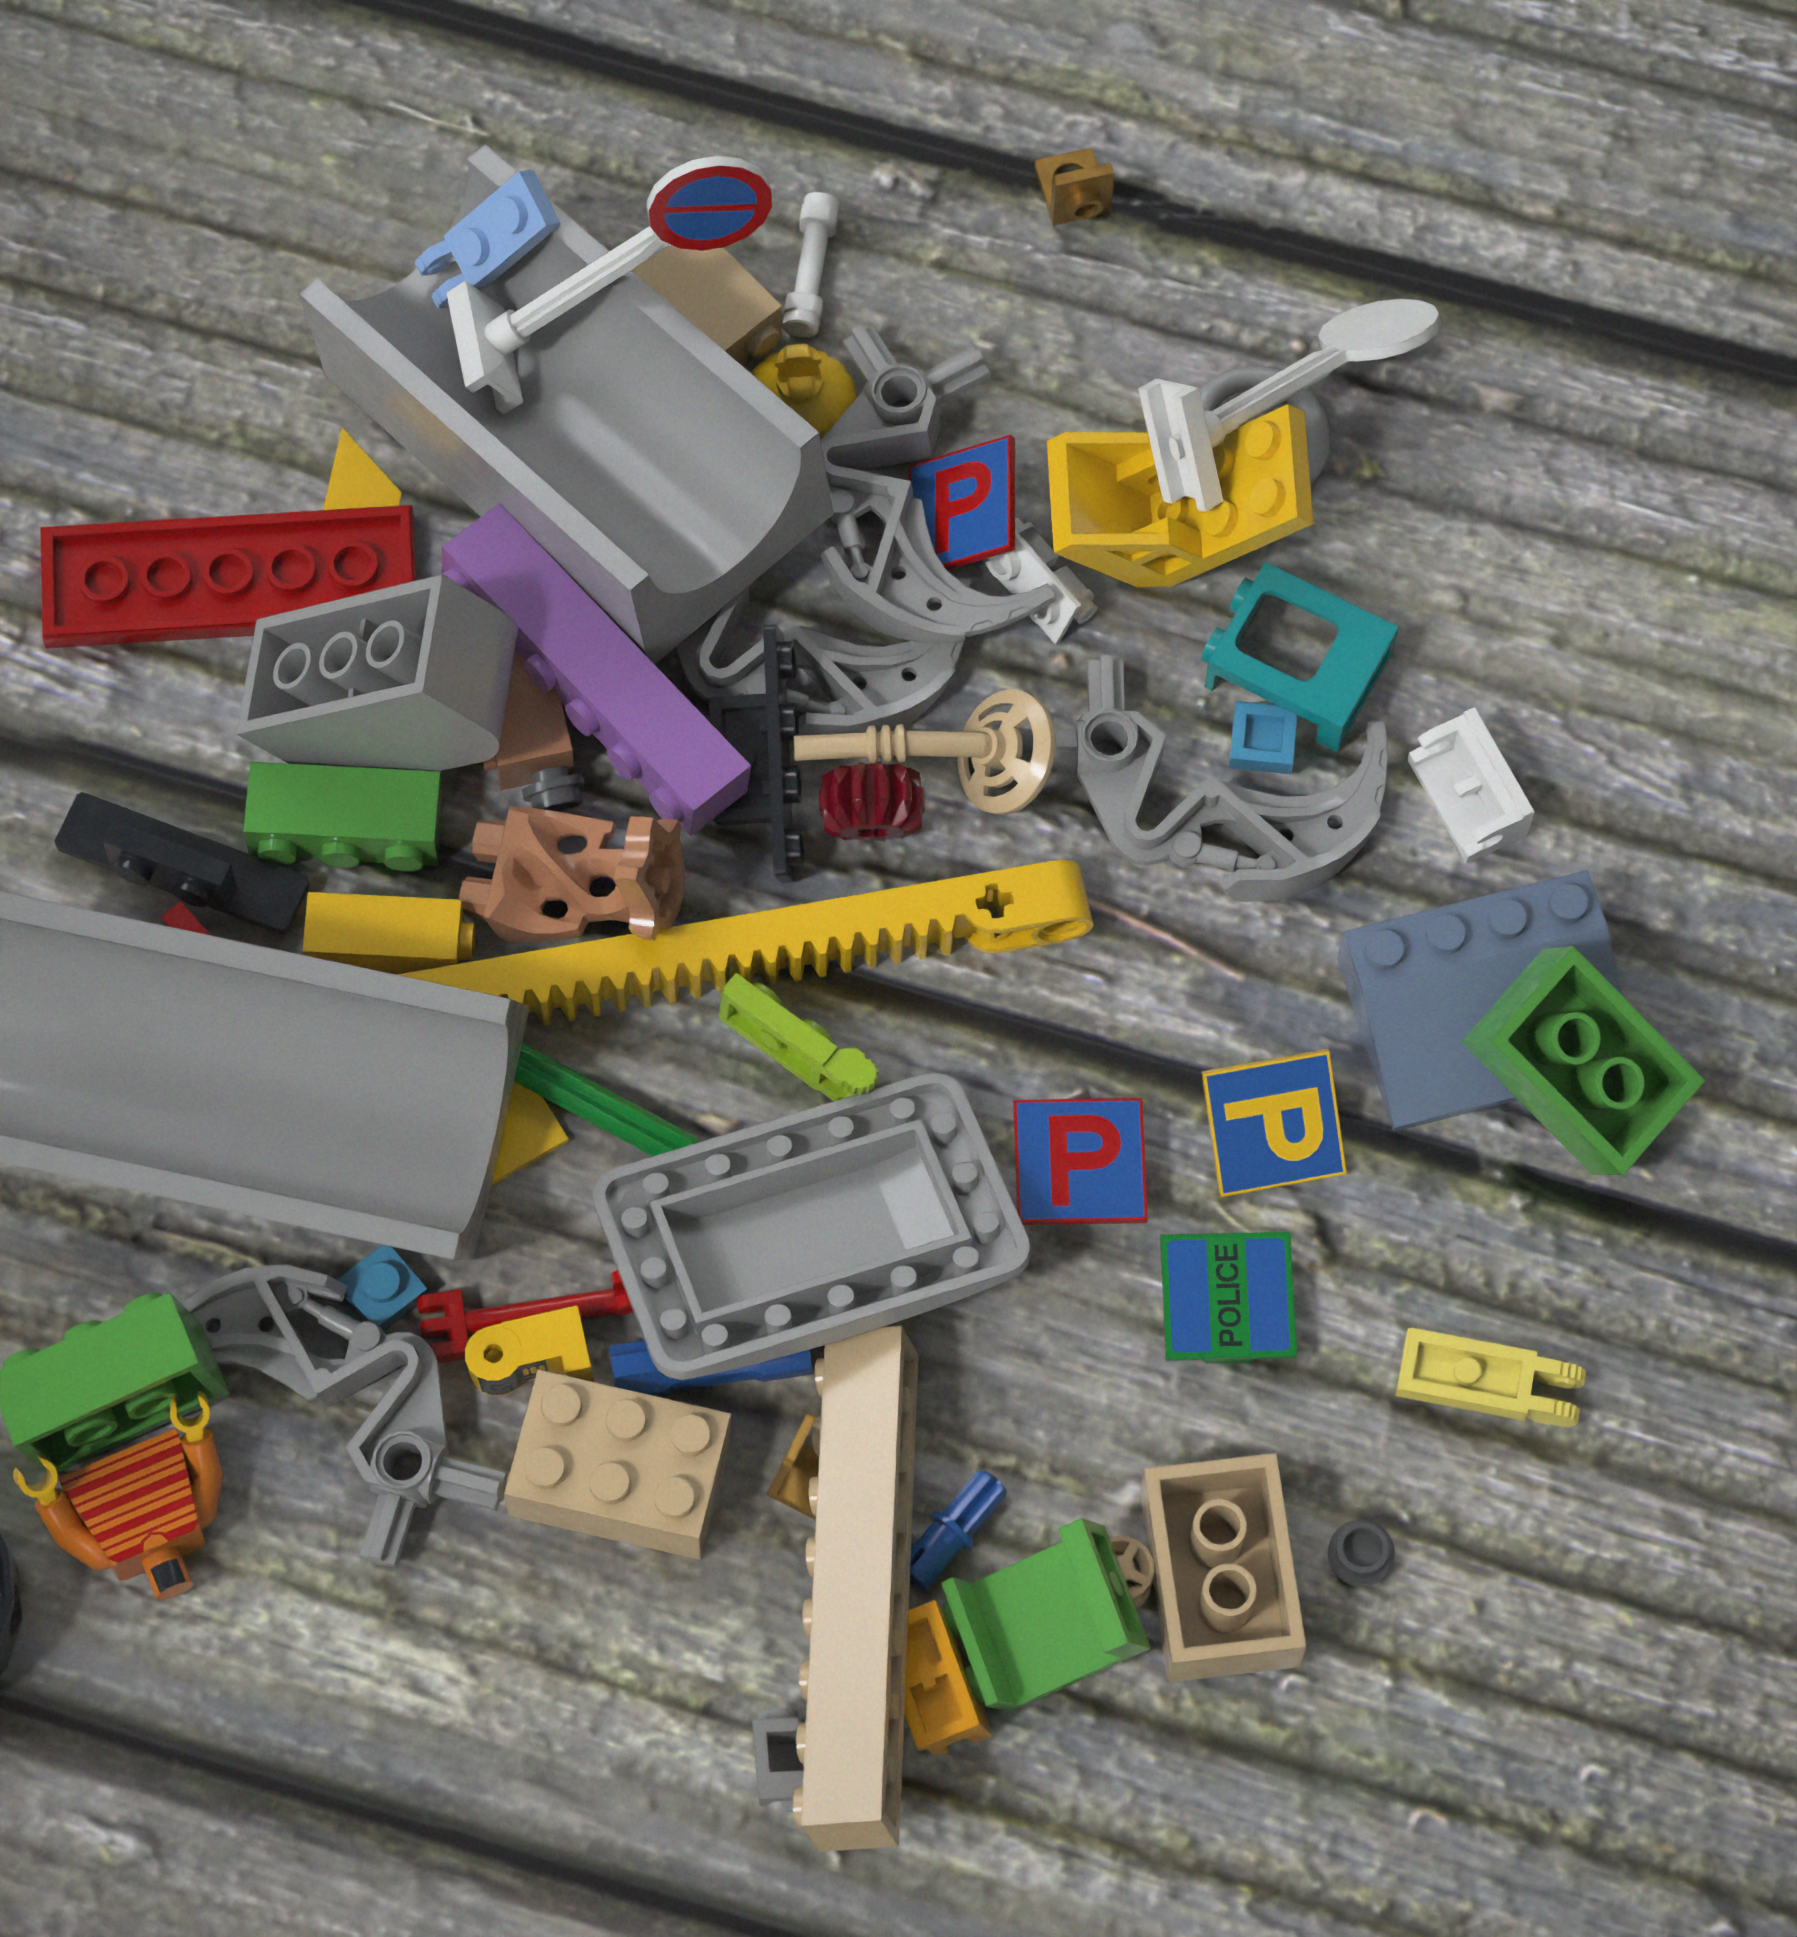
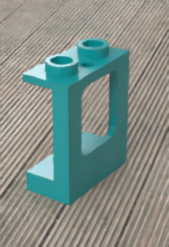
M1264 562L1254 581L1245 577L1240 583L1229 607V611L1235 615L1226 631L1216 627L1206 643L1201 655V661L1208 664L1204 687L1213 691L1221 677L1318 725L1315 742L1338 753L1393 654L1399 627ZM1267 595L1276 596L1336 627L1338 635L1312 679L1308 681L1297 680L1238 650V645Z

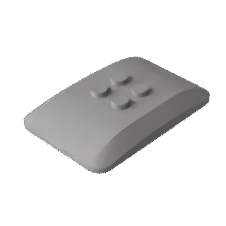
M939 1073L922 1074L870 1090L868 1094L862 1093L861 1096L860 1094L614 1168L604 1173L596 1181L592 1191L595 1212L652 1362L662 1374L669 1378L680 1380L716 1374L795 1354L925 1313L1020 1275L1027 1267L1031 1256L1026 1231L963 1088L955 1079Z

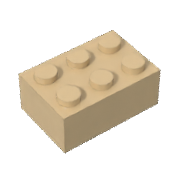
M537 1370L504 1493L508 1516L701 1560L732 1439L731 1413Z
M1277 1454L1144 1468L1140 1495L1148 1550L1154 1561L1153 1584L1168 1683L1300 1667L1306 1649Z

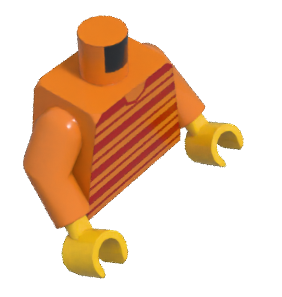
M201 1391L197 1392L202 1411L194 1418L187 1419L182 1417L177 1411L175 1396L171 1399L170 1419L176 1428L60 1477H58L55 1466L45 1456L36 1454L46 1469L44 1479L36 1485L26 1484L25 1479L16 1467L13 1471V1478L17 1486L26 1495L38 1499L35 1503V1509L58 1547L93 1570L112 1569L119 1581H126L145 1573L158 1601L177 1597L193 1586V1581L183 1556L197 1551L206 1545L203 1529L208 1527L216 1519L224 1473L214 1434L211 1430L205 1429L210 1418V1407L206 1394ZM177 1429H178L179 1431H182V1432H185V1433H186V1434H184V1435L182 1436L181 1439H180V1436H179V1434H178V1432H177ZM58 1479L62 1489H55Z

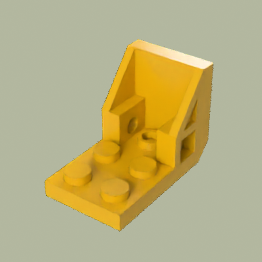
M1287 404L1241 425L1236 430L1225 435L1224 441L1221 444L1212 448L1223 502L1206 512L1197 510L1195 498L1187 496L1172 504L1163 502L1148 432H1064L1047 440L1054 553L1137 588L1168 587L1177 585L1313 525L1305 411Z

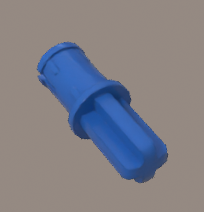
M987 1471L976 1472L942 1513L935 1510L930 1515L932 1523L913 1547H911L910 1581L914 1585L919 1583L918 1586L921 1590L928 1592L933 1587L932 1585L941 1576V1573L957 1557L962 1549L970 1550L975 1545L971 1537L1006 1497L1007 1489L994 1475Z

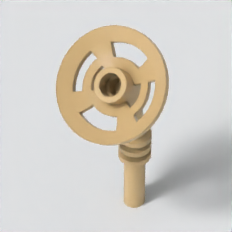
M1015 689L1002 690L986 698L971 714L963 732L906 731L904 725L900 724L896 725L895 731H891L889 725H882L880 732H877L875 726H868L867 731L863 733L794 736L795 761L867 758L870 764L877 763L878 757H881L884 763H891L894 756H896L898 763L905 762L907 756L957 757L960 783L968 799L977 808L998 815L1017 812L1037 797L1049 778L1056 750L1055 728L1046 706L1036 696ZM1013 705L1008 713L995 712L983 719L986 714L999 706ZM1028 721L1033 733V752L1030 762L1021 759L1023 740L1019 730ZM1002 722L998 730L989 728L993 724ZM968 757H971L972 765L975 769L972 777L969 771ZM991 768L1003 771L999 775L990 777ZM1014 780L1018 783L1012 790L1003 795L988 796L989 787H1004Z

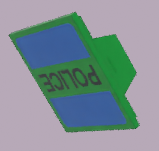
M1290 1232L1160 1234L1166 1361L1202 1360L1206 1364L1252 1363L1256 1359L1297 1358Z

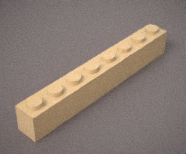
M902 1325L881 1327L826 1344L824 1357L817 1358L815 1363V1382L818 1394L822 1397L821 1417H816L812 1425V1442L814 1451L819 1457L818 1476L811 1477L809 1482V1502L811 1511L816 1517L815 1537H809L806 1542V1564L810 1576L813 1577L812 1598L804 1600L802 1612L804 1631L807 1638L810 1639L809 1660L801 1662L799 1671L800 1689L803 1699L807 1701L806 1723H800L796 1732L797 1753L801 1764H804L803 1786L796 1787L794 1790L793 1813L797 1827L803 1828L819 1852L899 1846L919 1355Z

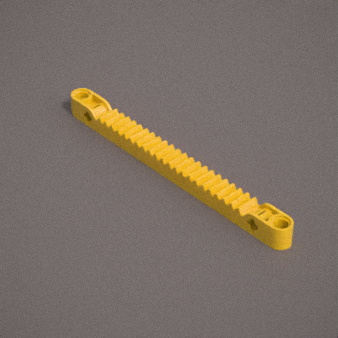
M1054 860L662 928L655 941L643 940L634 934H627L398 975L512 999L530 1006L529 1013L535 1012L545 1026L550 1025L553 1010L556 1008H561L569 1021L576 1020L579 1004L584 1003L593 1016L596 1017L601 1016L604 1000L611 999L619 1012H625L630 995H636L644 1008L651 1007L654 991L661 990L671 1004L676 1003L679 987L686 986L694 999H699L702 996L704 982L710 981L721 995L722 988L735 973L751 984L753 983L754 974L761 973L767 983L773 986L777 983L779 969L784 968L787 969L796 982L801 981L804 965L807 964L813 966L819 977L827 975L830 960H836L843 971L848 973L852 970L854 956L861 955L869 968H876L879 952L886 951L894 964H899L902 961L904 947L911 946L917 957L922 960L926 959L929 943L936 942L944 955H950L954 939L962 937L973 948L984 953H1005L1074 940L1091 931L1094 925L1080 864L1072 860ZM996 907L998 915L1003 917L992 918L990 911L986 908Z

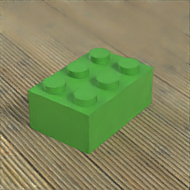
M1574 946L1542 949L1461 1041L1592 1175H1624L1705 1082L1694 1068Z
M171 1292L164 1295L161 1293L142 1295L130 1301L124 1307L125 1312L102 1323L98 1320L83 1322L66 1331L63 1335V1341L41 1351L38 1348L21 1350L6 1358L2 1363L3 1368L0 1369V1412L14 1447L44 1472L46 1469L36 1454L45 1456L55 1466L58 1473L170 1422V1402L174 1396L177 1402V1411L183 1416L201 1408L197 1391L206 1394L209 1404L230 1395L202 1324Z

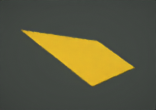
M342 427L323 510L399 506L402 492Z

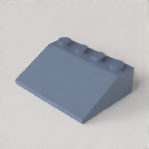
M1588 870L1343 932L1337 961L1393 1132L1518 1101L1461 1041L1542 949L1574 946L1623 996L1608 927Z

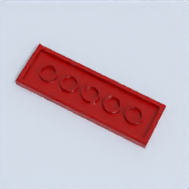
M412 505L40 527L42 640L45 649L254 636L257 619L417 581Z

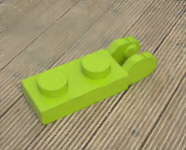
M735 973L722 988L718 1013L719 1020L814 1090H819L832 1101H837L860 1094V1096L862 1093L868 1094L870 1090L875 1089L874 1086L878 1081L879 1070H876V1064L871 1062V1058L866 1059L865 1054L856 1047L838 1049L833 1044L829 1033L822 1026L812 1020L804 1019L802 1021L782 1006L779 997L764 984L759 982L751 984Z

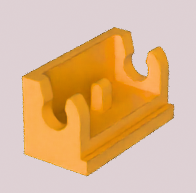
M936 1600L908 1610L904 1714L917 1750L927 1749L933 1755L948 1753V1745L954 1742L968 1739L969 1742L978 1743L993 1737L982 1703L970 1687L966 1675V1666L968 1664L960 1642L951 1632L943 1607Z

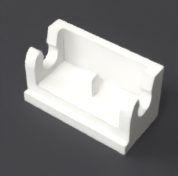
M1475 707L1463 712V715L1428 730L1418 737L1422 746L1411 751L1407 760L1466 864L1528 835L1534 810Z

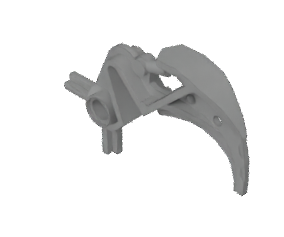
M863 325L852 329V336L843 340L842 345L865 379L866 385L863 392L821 440L834 512L829 518L837 525L844 553L850 556L852 567L850 570L848 569L834 546L824 550L820 556L831 582L848 609L869 626L886 635L917 642L944 643L966 640V637L1000 629L1034 614L1057 601L1056 595L1048 583L1029 592L1006 597L988 596L966 587L944 568L935 554L926 526L922 500L914 498L911 481L860 471L932 458L941 428L940 415L942 410L940 404L991 378L990 371L986 367L980 351L971 347L923 372L918 366L910 367L906 363H897L873 325L864 329ZM899 401L912 402L905 407H892L894 403ZM870 510L882 518L886 525L873 567L864 563L861 553L864 546L856 518ZM901 571L906 575L903 579L896 580L894 579L896 572ZM934 602L942 605L936 611L929 610L928 606Z
M957 579L970 588V579ZM749 586L675 647L688 684L695 694L709 702V697L766 694L763 639L728 667L716 668L749 602ZM790 618L786 619L778 627L783 632L785 641L793 640L797 668H801L833 701L826 705L810 700V695L787 688V703H796L798 713L803 714L799 718V735L863 733L867 731L868 726H875L877 732H880L882 725H889L891 731H895L896 725L903 724L906 728L922 715L950 684L956 673L955 667L960 657L964 640L944 643L911 640L883 647L864 646L826 636L802 625L798 627ZM905 672H912L916 675V678L913 681H905L902 675ZM863 682L866 687L860 690L855 683Z
M1105 654L1100 655V660L1087 661L1088 712L1081 715L1079 720H1076L1075 730H1055L1056 750L1052 767H1075L1076 776L1079 778L1112 846L1121 857L1133 864L1147 866L1161 863L1170 858L1180 867H1190L1198 862L1234 871V867L1241 868L1231 875L1223 876V891L1235 902H1277L1317 888L1335 876L1355 857L1366 844L1381 817L1379 810L1384 796L1388 761L1385 721L1367 723V742L1361 764L1353 775L1331 789L1307 796H1278L1247 789L1222 780L1219 781L1210 774L1155 829L1148 831L1140 829L1138 823L1163 757L1166 734L1138 711H1126L1124 660H1113V655ZM1020 730L1023 740L1021 759L1030 762L1033 752L1032 730ZM1109 741L1119 745L1123 751L1116 755H1104L1093 746L1098 742ZM1332 819L1338 820L1341 823V827L1339 829H1331L1327 822ZM1212 824H1224L1260 857L1258 859L1238 855L1237 850L1203 843L1201 827ZM1283 833H1288V834H1290L1291 837H1292V840H1291V841H1288V840H1287L1283 835H1281V834H1283Z
M287 1264L244 1268L225 1275L187 1299L182 1305L202 1324L218 1364H236L257 1369L286 1385L309 1402L319 1398L327 1408L398 1367L407 1365L345 1447L364 1481L370 1486V1491L378 1496L359 1557L373 1561L381 1566L388 1567L389 1565L397 1568L415 1507L426 1508L427 1503L433 1504L438 1496L497 1511L499 1503L503 1502L506 1489L505 1484L508 1477L507 1473L449 1458L439 1364L435 1352L422 1337L410 1332H394L386 1335L383 1329L375 1322L367 1321L360 1323L330 1305L324 1307L310 1298V1295L342 1302L347 1289L345 1284L329 1275ZM306 1311L317 1317L319 1324L349 1340L345 1359H326L311 1354L290 1315ZM265 1320H273V1329L270 1332H262L261 1324ZM212 1321H220V1330L214 1334L209 1333V1324ZM408 1454H419L422 1456V1466L414 1477L405 1481L394 1479L393 1471L399 1459Z

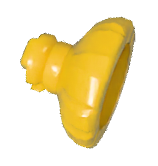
M808 344L788 345L780 352L763 358V361L755 365L750 372L819 432L820 440L857 399L854 379L847 372L846 367L835 357H830L826 352L816 350Z

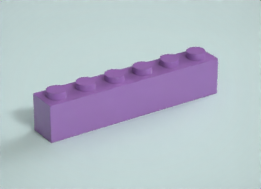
M500 503L442 546L441 575L446 576L492 604L515 621L518 627L515 651L525 660L523 666L531 681L540 690L547 692L552 688L560 696V700L566 705L565 711L572 724L586 736L593 733L608 749L607 756L618 773L627 780L635 778L650 793L649 800L662 819L679 820L681 827L692 836L748 791L751 765Z

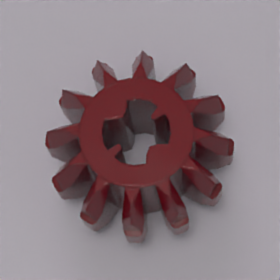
M881 761L874 764L859 762L857 765L852 766L840 765L835 770H830L822 775L821 790L819 791V811L823 820L824 832L833 837H840L844 841L855 839L862 840L864 843L869 840L885 842L886 839L891 838L903 839L907 835L922 829V816L925 813L924 788L921 786L920 773L900 763L889 765L882 764Z

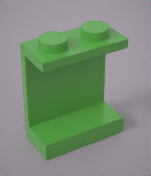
M1080 1518L1058 1528L1062 1542L973 1583L954 1577L941 1582L948 1600L943 1605L947 1623L953 1635L958 1640L963 1641L971 1663L966 1666V1675L970 1687L978 1700L985 1702L987 1707L1012 1712L1151 1649L1104 1525Z

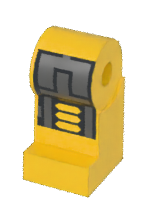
M577 1305L485 1327L478 1330L469 1339L465 1348V1361L474 1385L481 1392L491 1396H504L514 1392L522 1382L534 1380L537 1370L556 1374L565 1373L569 1377L595 1382Z

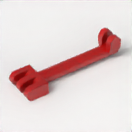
M618 1270L611 1273L613 1286L611 1289L464 1311L461 1289L425 1294L417 1299L419 1314L430 1315L445 1312V1317L427 1319L420 1323L422 1338L437 1339L448 1337L449 1341L430 1344V1347L435 1352L438 1364L465 1360V1348L469 1341L468 1337L473 1336L478 1330L501 1324L502 1322L576 1305L578 1306L581 1319L613 1314L624 1315L634 1312Z

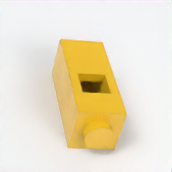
M308 892L302 949L305 956L395 975L461 964L462 960L473 961L475 923L465 922L462 900Z

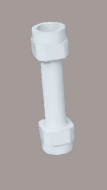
M823 192L807 194L804 197L801 209L800 231L804 233L795 290L786 296L782 324L785 332L796 337L808 338L817 335L821 323L823 299L818 294L827 241L829 237L836 235L840 202L836 197Z

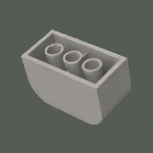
M444 575L257 619L236 735L288 764L442 771L489 760L498 753L500 748L518 627L509 615Z

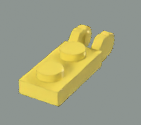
M1411 1327L1407 1329L1395 1396L1525 1421L1527 1417L1537 1423L1571 1427L1578 1424L1580 1408L1565 1401L1531 1395L1533 1379L1545 1385L1577 1389L1584 1386L1586 1369L1570 1362L1565 1363L1560 1360L1537 1356V1351Z

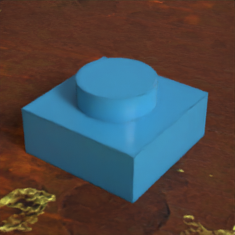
M1235 701L1229 768L1291 774L1294 760L1297 715L1278 705Z
M383 1244L337 1279V1281L347 1286L344 1297L365 1322H375L383 1331H386L417 1306L418 1297L428 1294L425 1285L391 1246Z

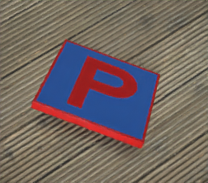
M1009 434L909 466V481L912 483L914 498L922 500L926 526L934 552L946 570L1015 550V437Z
M1142 1098L1013 1100L1017 1213L1022 1225L1129 1224L1148 1222Z

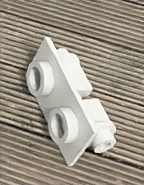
M1015 518V550L983 559L982 561L1011 595L1029 592L1044 584H1049L1056 595L1057 601L1029 615V617L1039 625L1056 645L1060 643L1073 618L1081 624L1094 615L1097 610V606L1092 602L1094 593L1082 584L1068 566L1052 572L1049 567L1056 563L1059 556L1054 553L1053 549L1038 534L1031 522L1024 524L1019 518Z

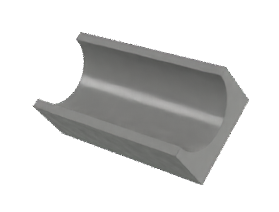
M486 144L467 159L468 183L465 196L449 230L517 173L515 169ZM550 201L561 225L490 285L478 288V290L504 307L505 312L507 310L516 312L610 251ZM456 260L451 262L444 270L432 275L422 276L416 268L411 274L391 288L361 300H341L319 279L299 293L325 376L480 516H483L500 503L654 665L834 514L819 432L632 270L531 333L529 342L513 351L523 403L506 414L496 409L493 390L490 385L487 384L474 393L465 388L450 308L438 309L431 297L432 293L446 280L462 273Z
M0 891V1162L452 1260H475L530 1006L499 996Z

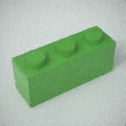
M250 762L243 828L248 853L278 865L290 864L296 859L321 860L326 865L337 868L354 867L359 862L385 863L387 867L399 871H415L422 868L423 865L438 866L444 805L440 771Z

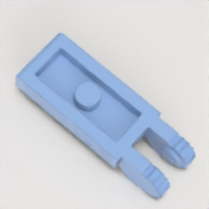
M534 170L518 171L444 235V241L429 247L423 252V255L415 260V265L422 276L436 274L444 270L455 260L462 271L461 274L446 280L432 293L431 297L438 309L449 308L447 292L465 280L477 289L490 285L561 225Z

